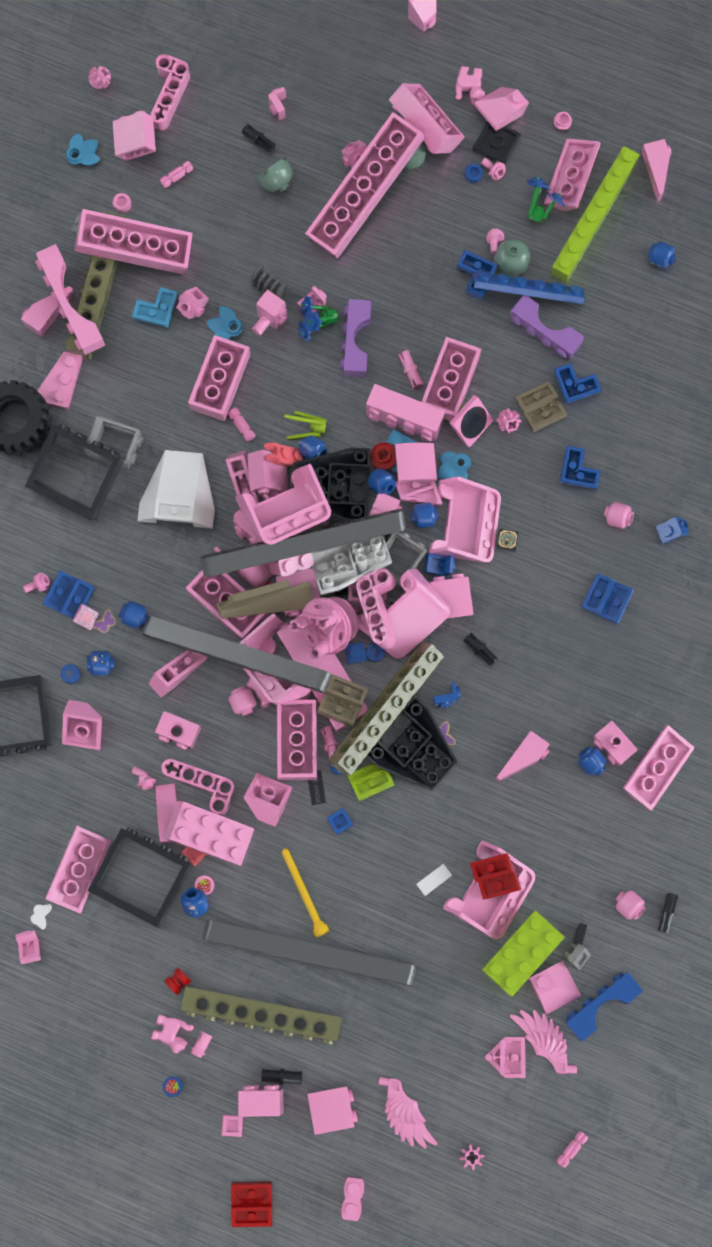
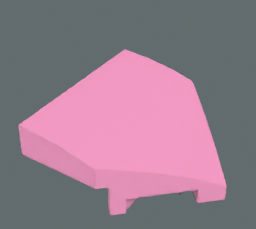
M504 1037L484 1057L505 1078H526L525 1037Z

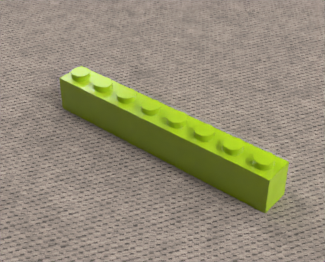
M623 146L553 264L551 276L567 284L637 165L640 154Z

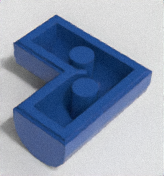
M464 250L456 268L474 276V272L494 274L498 265ZM472 276L466 288V293L473 298L482 299L486 289L474 288Z
M571 363L553 369L566 404L602 392L596 374L577 379Z
M567 446L560 483L597 490L601 470L582 467L585 449Z

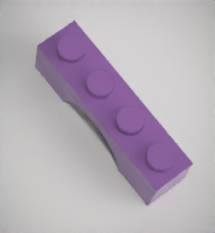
M523 295L511 310L510 318L512 322L518 326H523L531 336H537L545 346L555 349L560 357H566L570 360L583 344L584 336L570 326L562 330H551L545 327L538 317L539 304L528 296Z
M349 299V304L345 305L344 309L347 323L343 324V334H346V341H342V352H345V358H341L340 370H344V376L366 377L367 353L361 351L356 346L354 338L362 327L370 325L371 300Z

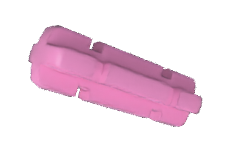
M189 161L184 162L183 166H178L169 172L168 176L165 175L160 178V183L164 188H167L171 185V182L174 183L185 176L186 172H191L193 170L192 164Z
M237 408L231 409L228 415L231 420L234 419L233 423L240 433L244 434V439L247 442L253 440L255 433L252 429L250 430V426L244 417L240 416L241 413Z
M579 1131L577 1133L576 1139L570 1142L563 1151L564 1154L560 1155L557 1159V1163L563 1168L577 1154L581 1144L587 1141L588 1137L583 1132Z

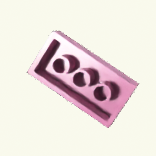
M402 83L390 97L389 101L393 104V109L400 113L405 121L423 133L425 138L423 141L431 153H451L465 138L421 84Z
M214 335L188 401L190 410L225 422L250 358V347Z
M446 337L422 403L445 411L444 420L451 421L461 410L482 349Z
M374 384L366 403V415L370 420L375 422L382 421L393 429H396V427L400 428L404 433L411 436L414 434L420 436L426 442L433 441L436 443L444 424L445 411L377 384Z
M202 570L185 588L192 598L241 641L269 616V613L224 619L220 617L217 603L227 601L228 597L233 594L246 591L227 573L204 577Z
M292 700L277 705V778L279 781L317 780L316 700Z
M177 801L164 839L241 866L254 828L189 803Z
M247 1085L243 1087V1090L238 1091V1117L281 1116L284 1113V1089H279V1085H266L264 1089H259V1085Z

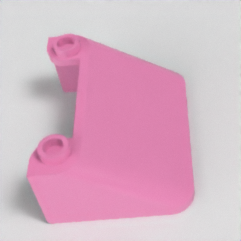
M311 464L298 468L292 473L291 481L294 488L256 504L253 496L248 493L235 497L239 507L265 544H275L330 517V506Z
M461 477L440 480L438 486L439 495L441 498L449 500L444 540L433 541L430 545L429 553L445 557L453 555L454 559L483 563L490 562L494 556L501 503L500 493L496 489Z
M408 569L402 575L400 583L406 593L386 610L395 636V644L392 648L384 650L396 659L404 658L450 615V608L417 569ZM360 614L357 616L358 627L372 639L365 614ZM381 618L376 621V624L380 622Z
M483 840L480 842L476 852L477 857L481 860L507 853L501 848ZM510 854L508 855L522 888L520 891L483 900L479 884L474 879L462 900L451 897L443 906V909L495 940L504 936L535 881V873Z

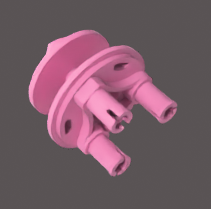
M316 598L310 601L304 607L300 617L291 620L289 625L292 632H298L302 629L305 639L312 646L309 654L313 659H317L324 654L332 655L345 649L358 631V617L354 608L342 598Z

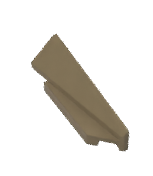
M284 580L233 594L228 597L227 601L217 603V607L222 619L304 609L313 600L310 582L291 587L289 580Z

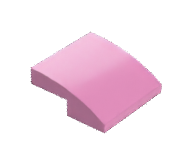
M434 443L395 444L399 483L437 481Z

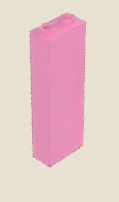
M288 623L278 628L277 636L293 661L312 667L316 665L332 675L351 681L335 654H324L317 659H313L310 656L309 650L312 646L305 639L302 629L298 632H292ZM312 690L311 692L320 706L325 693ZM364 702L356 721L361 719L368 710ZM327 717L336 733L347 727V725Z

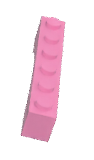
M54 244L37 252L38 260L35 262L39 270H44L46 274L43 276L47 287H52L53 292H51L55 303L59 301L61 307L58 309L63 319L67 317L69 321L66 325L70 334H75L77 338L74 342L78 350L82 349L86 355L105 346L96 324L79 315L66 299L64 291L66 264L57 245Z

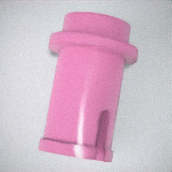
M201 1031L194 1047H191V1053L199 1058H202L203 1055L205 1056L204 1052L212 1039V1036Z

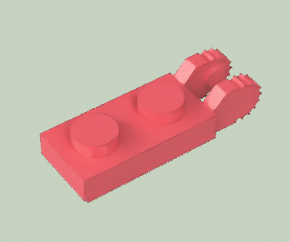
M277 443L264 444V449L272 451V454L265 456L266 461L293 468V463L302 461L298 448Z

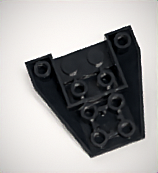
M351 447L293 463V472L305 465H312L330 506L331 516L344 521L367 516L370 448Z
M415 695L366 756L377 767L431 791L457 763L429 708Z

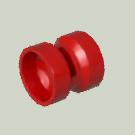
M179 967L174 970V974L171 977H167L164 980L165 984L176 995L181 992L183 986H187L192 982Z

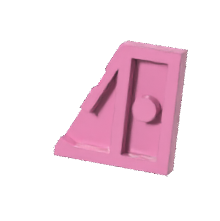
M396 481V489L401 501L419 504L432 503L435 506L442 505L435 481L419 483L418 481L400 483Z

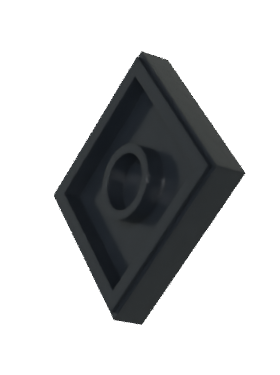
M487 121L472 151L494 162L498 161L506 165L522 134L507 126L496 131Z

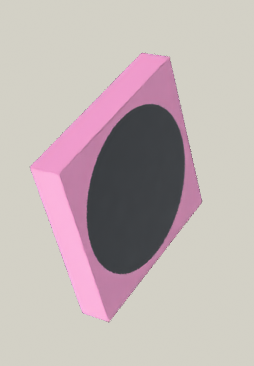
M473 395L449 423L465 446L470 448L494 420L480 399Z

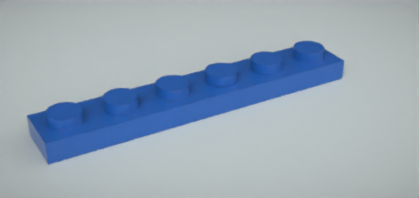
M474 272L473 276L474 288L583 304L585 300L584 288L575 285L566 286L560 283L527 280L523 277L514 278L504 274H489L488 272Z

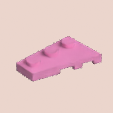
M64 351L37 390L44 397L48 405L69 410L83 360L82 355Z

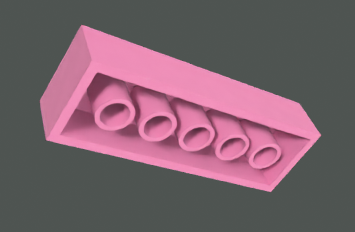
M83 209L79 216L74 251L183 275L188 268L193 233Z

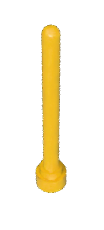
M284 848L282 850L283 858L313 921L314 929L312 931L315 938L330 932L327 924L320 920L289 850Z

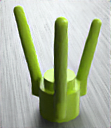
M294 411V414L302 417L284 415V418L311 423L310 430H314L311 433L287 436L288 440L305 438L309 435L320 437V433L325 434V418L299 411Z

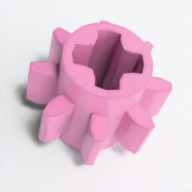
M94 66L89 71V83L94 88L101 89L103 87L105 89L110 84L111 75L107 68L103 66L96 68Z
M509 408L500 412L496 421L499 423L498 427L501 431L506 430L510 433L517 430L521 422L518 418L519 414L515 410L511 412Z
M469 1144L467 1151L463 1148L461 1149L464 1156L459 1157V1159L466 1161L463 1166L464 1168L471 1165L472 1170H474V1165L482 1166L479 1160L485 1156L483 1154L479 1155L480 1147L474 1150L472 1145ZM470 1152H473L474 1155H477V1158L474 1159L473 1163H471L469 1159H466V1156H469Z

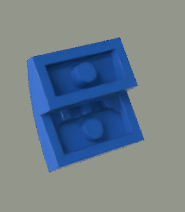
M60 570L42 605L73 619L80 605H86L95 587Z
M597 573L581 607L592 614L619 625L634 590L615 582L612 578Z

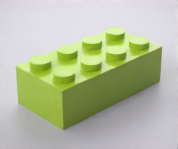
M535 910L481 971L508 996L513 997L565 937Z

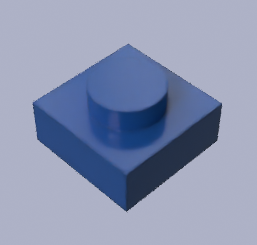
M363 642L349 644L345 647L348 665L367 662Z
M344 808L327 818L336 835L354 825Z

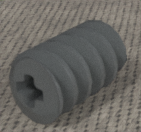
M261 264L252 275L251 285L253 287L257 286V290L262 291L263 294L268 289L284 300L290 293L292 286L286 289L287 282L285 281L280 284V277L274 280L275 273L269 276L270 269H266L263 272L264 265Z

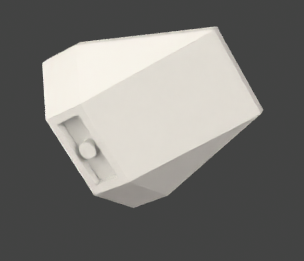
M165 450L140 501L137 521L146 523H157V520L193 523L194 527L213 529L215 508L203 453Z
M384 536L311 553L314 562L312 568L320 596L340 591L357 582L362 576L392 563Z

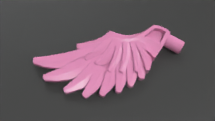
M520 1010L519 1013L524 1019L512 1014L510 1015V1018L527 1034L525 1038L533 1046L536 1055L547 1058L553 1065L556 1073L577 1074V1066L567 1065V1054L565 1053L567 1049L565 1043L567 1040L563 1039V1032L559 1033L558 1025L554 1028L553 1019H549L548 1023L546 1014H542L541 1018L536 1010L532 1011L534 1019L523 1010Z
M380 1077L379 1085L388 1086L387 1098L389 1099L385 1105L387 1107L385 1113H388L387 1120L390 1121L391 1119L390 1127L392 1128L395 1125V1135H398L400 1131L401 1141L404 1142L406 1137L411 1146H414L413 1137L424 1149L427 1148L424 1139L436 1146L438 1143L423 1124L426 1120L418 1109L417 1101L412 1100L405 1094L401 1081L395 1078Z

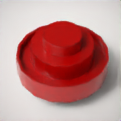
M387 442L375 445L370 453V460L373 466L377 469L382 468L385 470L393 468L397 463L395 447Z

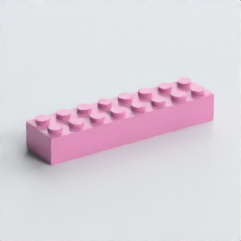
M392 112L305 233L306 236L338 259L425 139L423 133Z

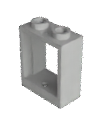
M97 416L88 440L100 442L105 428L133 437L126 459L121 466L130 469L131 464L134 465L136 461L137 447L140 448L143 441L140 430ZM85 448L84 451L87 456L112 463V461Z
M403 531L393 533L386 542L388 551L398 541L419 555L410 568L417 569L427 554L426 546L419 541H412L409 539L410 536ZM389 571L396 578L397 583L395 588L402 592L403 587L400 583L401 578L392 573L391 571Z

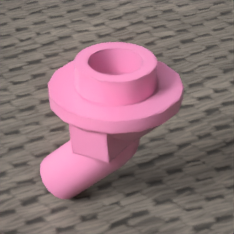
M486 158L481 162L483 166L490 170L488 174L492 179L499 180L504 176L506 168L502 162L497 161L493 164Z
M497 228L491 229L487 233L486 238L487 243L490 244L492 254L497 252L498 245L505 240L504 233Z
M38 573L33 577L34 582L23 586L25 593L37 588L39 592L46 591L50 587V579L44 573Z
M136 766L133 767L132 773L139 777L137 786L142 788V790L153 788L156 779L150 777L144 770Z

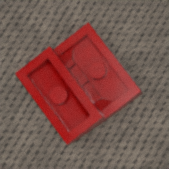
M508 853L470 863L475 882L479 884L483 900L522 889Z
M272 1181L231 1182L232 1227H272Z

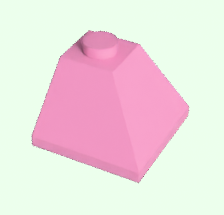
M409 0L408 19L423 32L427 28H432L436 23V0Z
M500 87L474 102L475 107L496 131L523 116L529 104L518 89Z
M68 700L63 712L62 744L100 750L102 716L86 702Z
M256 773L244 795V799L257 820L276 827L293 787Z
M564 961L528 979L546 1015L581 997Z

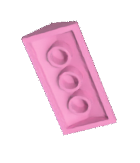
M566 139L550 184L551 190H548L552 194L554 192L560 193L565 206L556 202L553 208L562 211L578 209L601 144L600 141ZM547 194L544 204L549 206L553 199Z
M666 725L623 789L631 798L652 811L695 747L669 725Z
M76 826L45 899L81 914L90 893L88 889L102 865L111 840Z

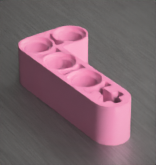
M162 54L156 59L158 74L166 78V81L151 112L154 128L159 131L165 130L169 126L190 79L188 64L166 54ZM179 71H185L183 74H178ZM173 86H177V87H178L177 89H174V90H173V89H170V88L173 87ZM165 102H171L169 105H163Z
M381 568L359 578L356 588L372 640L381 648L387 650L395 644V636L382 594L394 589L397 581L395 576L388 570ZM381 618L380 622L376 624V621Z
M167 759L163 762L161 769L166 777L212 793L213 796L210 801L211 811L220 816L227 813L235 792V786L230 779L173 759ZM173 764V767L180 771V777H178L179 774L175 771L169 773L167 767H171ZM187 771L194 772V777L191 780L184 778V774ZM211 777L213 780L212 784L204 786L202 784L204 778ZM225 783L231 785V789L227 793L221 792V786ZM223 802V810L215 811V803Z

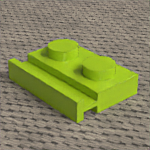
M373 763L353 772L351 776L347 775L359 801L395 786L389 772L377 767Z

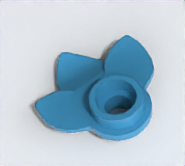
M79 133L70 139V148L66 152V159L70 164L77 165L81 163L85 166H91L100 160L95 154L98 149V140L90 139L83 141ZM75 154L79 155L77 158H72Z
M220 306V317L207 321L209 329L215 332L214 335L228 340L231 337L239 336L243 331L242 322L236 319L235 312L228 307ZM236 326L237 329L235 331H232L231 327Z
M445 452L439 456L443 464L438 469L437 478L442 480L453 477L467 479V470L471 467V459L468 455L464 453L456 455L453 452ZM461 459L465 461L463 466L458 464Z

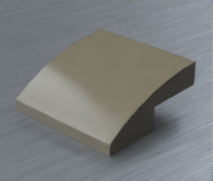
M549 381L516 396L519 407L533 432L567 417V412L558 400V395Z
M332 675L317 713L353 728L369 689Z

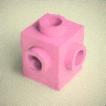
M361 140L347 144L341 150L344 165L352 169L366 150L367 145Z
M194 287L181 294L176 308L188 319L196 316L199 317L204 313V307L209 298L197 287Z

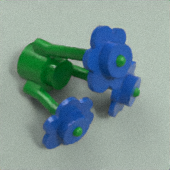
M533 177L531 180H527L528 185L534 187L528 218L541 222L542 218L547 219L549 212L556 202L565 206L560 193L554 192L552 194L548 192V196L553 201L544 211L545 207L538 204L541 191L551 190V188L540 177Z
M305 296L301 303L302 315L306 316V318L304 319L305 323L299 322V336L304 341H310V332H316L321 327L336 323L338 320L336 309H329L327 305H313L312 297ZM312 309L321 310L319 317L317 312H312Z

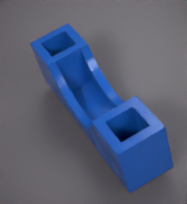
M620 972L612 979L614 981L613 984L609 987L604 985L597 991L599 994L594 999L590 997L582 1003L583 1008L577 1012L575 1009L566 1016L568 1020L565 1024L580 1042L597 1030L595 1016L598 1008L604 1002L618 1000L629 1004L643 992L629 972L625 974Z

